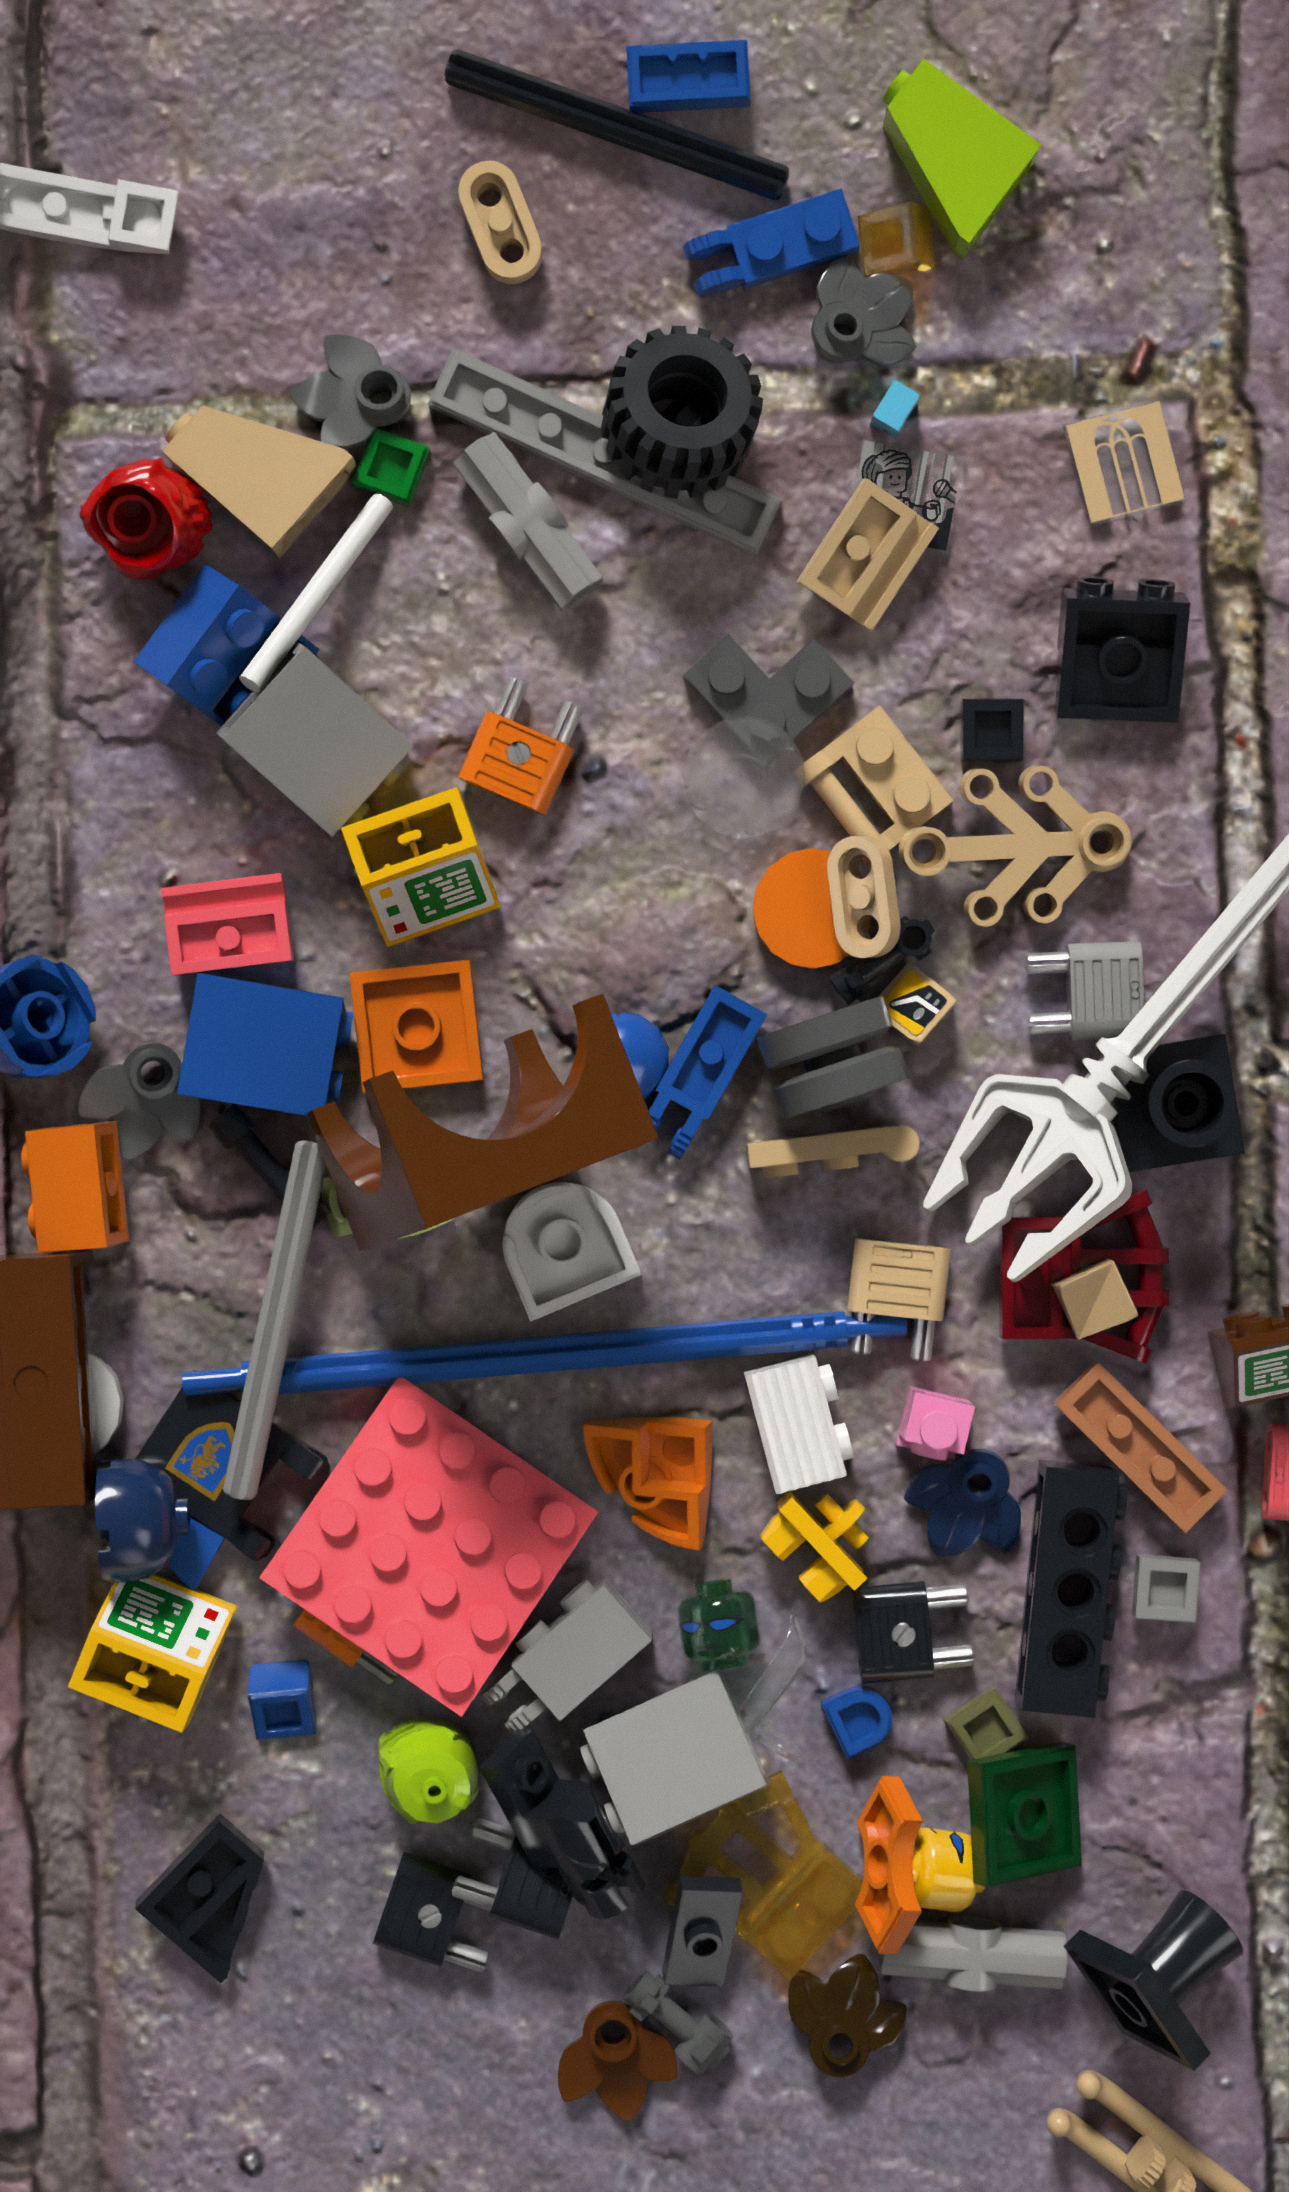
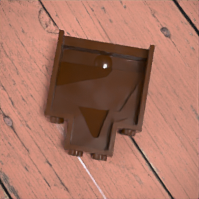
M93 1249L0 1255V1510L86 1505L95 1498L96 1476L82 1264L93 1262Z

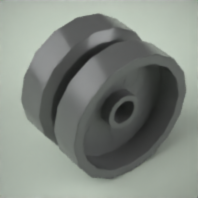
M883 996L756 1037L765 1067L777 1070L801 1061L805 1065L806 1073L779 1081L773 1089L782 1119L820 1109V1112L823 1113L874 1096V1090L910 1078L900 1048L889 1045L861 1054L858 1045L859 1042L886 1034L892 1026Z

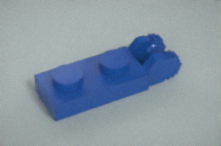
M841 188L727 225L726 230H716L687 241L682 248L686 260L690 261L704 260L732 250L737 266H728L710 271L694 282L697 295L704 297L743 286L745 290L834 261L843 256L859 253L860 243Z
M716 985L711 990L655 1091L659 1093L649 1109V1114L656 1131L663 1120L662 1114L670 1100L692 1111L683 1127L677 1130L670 1143L671 1149L668 1154L679 1160L703 1119L708 1120L768 1015Z

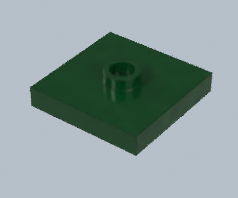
M1058 1742L967 1761L974 1884L991 1887L1082 1866L1076 1745Z

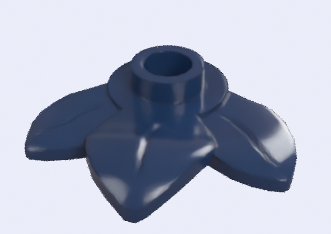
M972 1449L964 1452V1455L960 1454L952 1464L928 1465L914 1475L904 1495L906 1502L919 1509L930 1511L927 1521V1537L932 1551L939 1557L959 1555L973 1547L979 1538L994 1550L1006 1553L1014 1545L1018 1537L1021 1525V1509L1013 1496L1008 1492L1010 1484L1009 1470L1004 1460L990 1450ZM975 1474H984L991 1481L983 1488H975L969 1484L968 1480Z

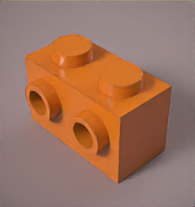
M117 1121L51 1126L25 1131L26 1143L22 1148L21 1161L25 1175L30 1178L32 1203L28 1210V1226L31 1235L36 1238L38 1253L107 1248L129 1241Z

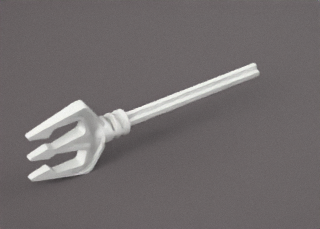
M1289 834L1124 1031L1113 1039L1102 1037L1096 1043V1046L1103 1055L1098 1061L1090 1058L1082 1060L1089 1071L1084 1078L1070 1074L1062 1084L1057 1079L997 1074L988 1077L980 1086L924 1199L923 1206L927 1210L935 1211L969 1184L966 1161L1005 1114L1013 1113L1031 1121L1033 1130L1001 1189L983 1199L965 1238L967 1244L970 1246L978 1244L1009 1222L1012 1218L1015 1204L1070 1160H1080L1093 1178V1183L1088 1191L1052 1232L1027 1234L1007 1272V1277L1011 1281L1017 1282L1121 1207L1131 1196L1132 1181L1116 1129L1110 1123L1118 1114L1111 1102L1115 1097L1130 1100L1132 1096L1125 1088V1085L1129 1080L1142 1084L1149 1077L1146 1071V1063L1150 1055L1289 891Z

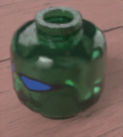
M731 1579L696 1583V1595L685 1598L680 1602L677 1609L684 1655L692 1661L700 1662V1670L702 1671L729 1669L749 1664L748 1655L758 1650L761 1644L754 1596L744 1590H732Z

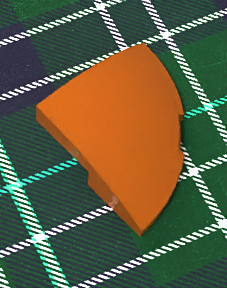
M622 1417L587 1420L583 1424L586 1451L592 1469L605 1493L611 1494L617 1489L624 1501L637 1510L632 1515L631 1521L644 1531L667 1543L700 1551L704 1544L709 1508L713 1420L677 1417Z

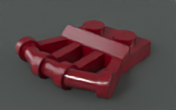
M1144 1189L1132 1193L1121 1207L1089 1229H1094L1125 1216L1137 1247L1081 1248V1236H1079L1017 1282L1011 1281L1007 1277V1272L1027 1234L1050 1233L1065 1216L1012 1217L1009 1222L1000 1227L999 1337L1001 1339H1077L1052 1283L1080 1271L1081 1264H1095L1107 1258L1113 1260L1115 1264H1139V1289L1128 1290L1134 1306L1137 1307L1139 1316L1132 1320L1125 1339L1105 1331H1100L1082 1339L1148 1364L1153 1352L1152 1349L1148 1348L1163 1307L1169 1306V1290H1163V1264L1169 1263V1248L1163 1247L1149 1212L1148 1206L1152 1204V1200L1148 1190Z

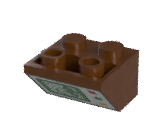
M1289 1303L1282 1305L1284 1315L1271 1318V1316H1260L1258 1311L1235 1314L1223 1318L1224 1328L1208 1331L1223 1402L1237 1408L1289 1396Z

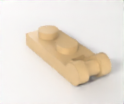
M889 1125L745 1144L748 1167H761L763 1178H773L799 1174L798 1162L822 1160L823 1171L859 1167L858 1155L882 1152L885 1157L891 1160L905 1162L911 1160L917 1154L920 1141L917 1133L912 1128L903 1125Z

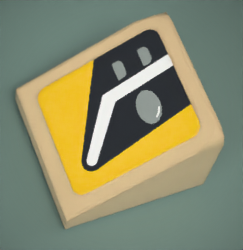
M910 962L901 969L878 996H883L892 1022L891 1027L914 1047L923 1041L957 1001L949 992Z

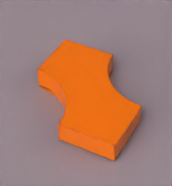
M881 1776L856 1821L863 1841L864 1875L855 1906L879 1954H898L922 1912L913 1882V1852L916 1837L923 1820L900 1776Z

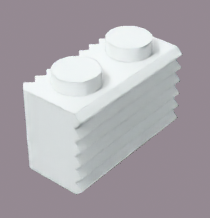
M812 1353L744 1371L775 1493L781 1494L847 1476L843 1461L854 1458L845 1423L834 1425L828 1402L838 1400L839 1397L830 1364L818 1367L816 1357Z

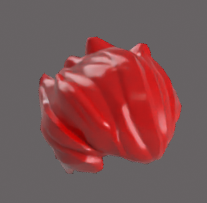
M144 458L111 470L92 490L90 496L81 505L79 512L87 535L92 538L93 542L99 544L104 549L112 567L125 577L137 580L157 578L161 573L183 565L199 556V553L205 546L202 543V537L210 533L213 526L211 521L212 513L207 508L208 500L202 494V487L189 479L185 473L168 468L162 458L153 460Z

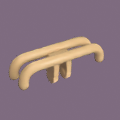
M1084 2070L1080 2072L1076 2082L1077 2090L1086 2099H1096L1142 2135L1128 2154L1067 2109L1055 2108L1047 2115L1046 2125L1048 2131L1053 2136L1069 2139L1136 2192H1195L1197 2187L1195 2184L1197 2182H1195L1193 2175L1214 2192H1252L1241 2181L1097 2071Z

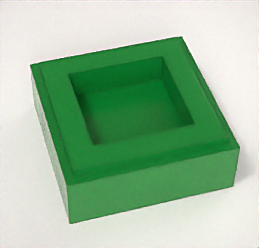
M376 428L367 440L352 485L354 488L371 494H381L390 501L410 508L431 452L430 448Z

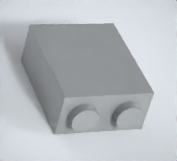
M298 642L291 648L261 691H253L216 732L228 745L331 837L340 828L359 822L369 809V805L365 800L380 784L388 787L402 775L410 763L406 755L414 747L309 649Z
M718 1670L583 1730L589 1743L580 1747L583 1760L594 1781L601 1778L604 1779L612 1799L611 1802L604 1804L610 1825L620 1838L627 1835L631 1846L640 1845L771 1786L722 1672Z

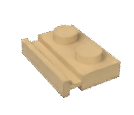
M863 478L796 582L854 619L866 629L872 631L935 536L939 527L928 522L918 515L917 512L869 479Z

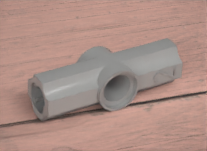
M493 432L485 437H480L464 449L462 454L453 462L454 467L490 514L488 520L503 543L519 562L525 561L554 604H557L560 610L564 611L592 593L603 582V577L566 529L569 525L555 502L538 482L534 484L531 482L517 459L504 445L502 439L500 440L496 433Z
M953 1916L948 1919V1923L917 1920L898 1954H879V1971L881 1975L942 1979L948 1986L967 1991H992L997 1988V1984L1062 1989L1067 1971V1949L1064 1948L1066 1936L1064 1932L1002 1927L995 1920L979 1916Z

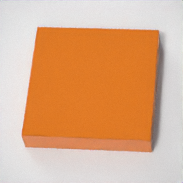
M471 960L349 973L362 1093H366L363 1086L364 1081L392 1070L403 1089L484 1080Z

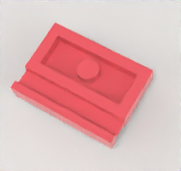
M276 873L160 888L161 897L164 902V921L171 975L183 976L294 962L288 905L284 889V875Z

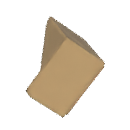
M1106 1258L1052 1283L1054 1291L1078 1340L1139 1316L1113 1260Z

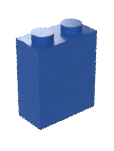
M197 973L177 1094L308 1116L307 1112L335 1102L338 1107L343 1072L332 1070L335 1047L348 1048L353 1012L342 1010L344 1000L342 997Z

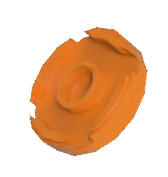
M808 848L788 853L767 869L756 887L752 912L757 935L772 955L790 966L818 969L836 965L849 956L839 945L835 935L827 874V861L831 851ZM872 917L867 922V932L870 930Z

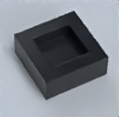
M962 699L960 762H1021L1023 760L1024 699Z

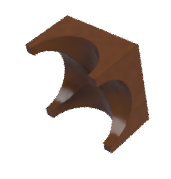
M603 993L572 1006L578 1031L577 1049L570 1074L564 1086L547 1062L533 1029L504 1040L510 1063V1090L503 1115L494 1131L486 1140L470 1138L449 1131L424 1115L406 1095L393 1070L363 1082L374 1116L380 1148L371 1144L353 1130L340 1113L335 1102L307 1112L359 1251L430 1228L659 1139Z

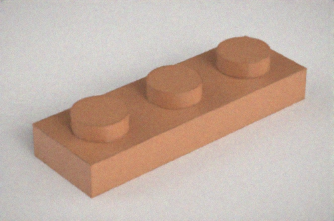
M1096 1360L1053 1402L1184 1533H1187L1228 1491Z

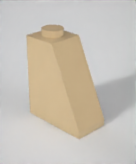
M203 405L193 416L190 413H186L173 424L165 438V441L169 444L162 451L176 469L185 473L189 479L201 486L203 492L279 559L356 473L358 468L353 456L344 448Z

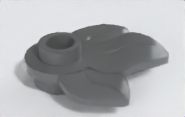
M848 255L836 259L821 275L816 287L820 310L816 314L811 326L812 340L818 353L826 360L835 363L848 362L861 357L878 366L897 364L907 358L917 346L911 335L899 323L906 316L912 304L913 287L911 282L907 278L894 273H877L865 279L857 263ZM834 324L845 326L852 335L845 336L838 333Z
M340 334L326 335L324 338V351L329 370L309 377L290 389L292 400L306 416L316 421L324 422L321 429V441L341 448H351L360 445L372 435L377 426H386L397 422L406 414L411 403V392L406 378L397 370L382 365L380 356L372 344L363 339ZM379 392H385L392 396L391 400L384 404H374L370 401L372 396Z
M148 1042L136 1046L128 1053L123 1064L110 1065L98 1069L85 1084L78 1100V1113L80 1116L92 1119L109 1117V1121H117L120 1153L126 1160H132L149 1150L160 1138L164 1130L180 1139L192 1140L201 1115L197 1097L177 1094L182 1067L180 1058L171 1048L157 1042ZM156 1061L162 1066L161 1077L152 1083L143 1081L141 1077L142 1067L147 1062Z

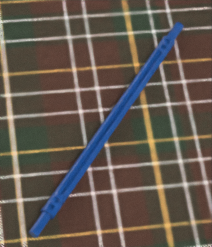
M845 1311L286 1357L278 1394L393 1385L395 1380L400 1377L405 1378L411 1383L841 1348L848 1347V1341H852L859 1335H861V1340L865 1339V1334L869 1335L872 1339L907 1336V1320L903 1317L875 1314L868 1322L867 1315H863L862 1323L854 1316L845 1317ZM250 1360L242 1361V1366L238 1368L183 1372L182 1388L184 1396L244 1391Z

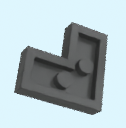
M729 634L690 668L683 677L763 766H766L854 685L853 680L814 638L772 677L768 678Z

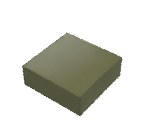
M994 1684L944 1717L945 1722L971 1760L1008 1753L1030 1739Z

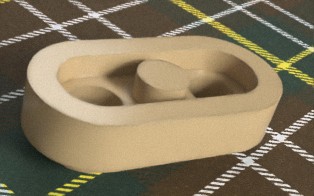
M482 161L476 163L463 174L458 192L461 208L484 266L493 278L502 283L519 284L525 282L540 267L542 246L514 173L507 166L499 162ZM487 190H495L501 195V199L495 206L487 207L479 202L480 195ZM508 246H518L524 253L519 261L509 263L502 259V251Z
M846 837L832 848L827 861L835 935L842 949L851 956L857 958L881 957L894 948L901 930L891 854L881 841L873 837ZM864 856L871 863L870 873L865 878L859 871V863ZM872 916L879 925L878 933L874 938L867 932V922Z

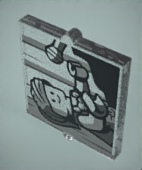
M862 437L855 479L848 483L847 491L853 495L862 479H869L917 512L918 515L928 522L939 527L924 552L947 556L955 514L963 508V502L958 498L966 456Z

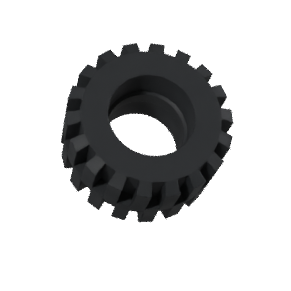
M672 326L670 334L664 335L660 328L647 333L645 343L636 339L628 345L625 357L620 356L614 366L602 412V438L608 439L606 452L611 461L622 460L619 472L628 480L635 475L642 479L639 488L652 493L654 486L665 489L664 497L677 499L679 491L687 490L689 497L695 498L703 496L706 485L715 492L725 486L728 475L736 476L742 468L744 459L747 458L762 412L763 398L758 397L762 386L758 375H748L752 363L745 354L735 356L732 353L735 344L724 337L719 343L710 339L711 331L698 328L696 335L687 333L686 326ZM684 394H688L696 403L701 404L705 402L708 405L709 412L707 417L710 422L696 427L677 425L662 417L652 404L664 399H677Z

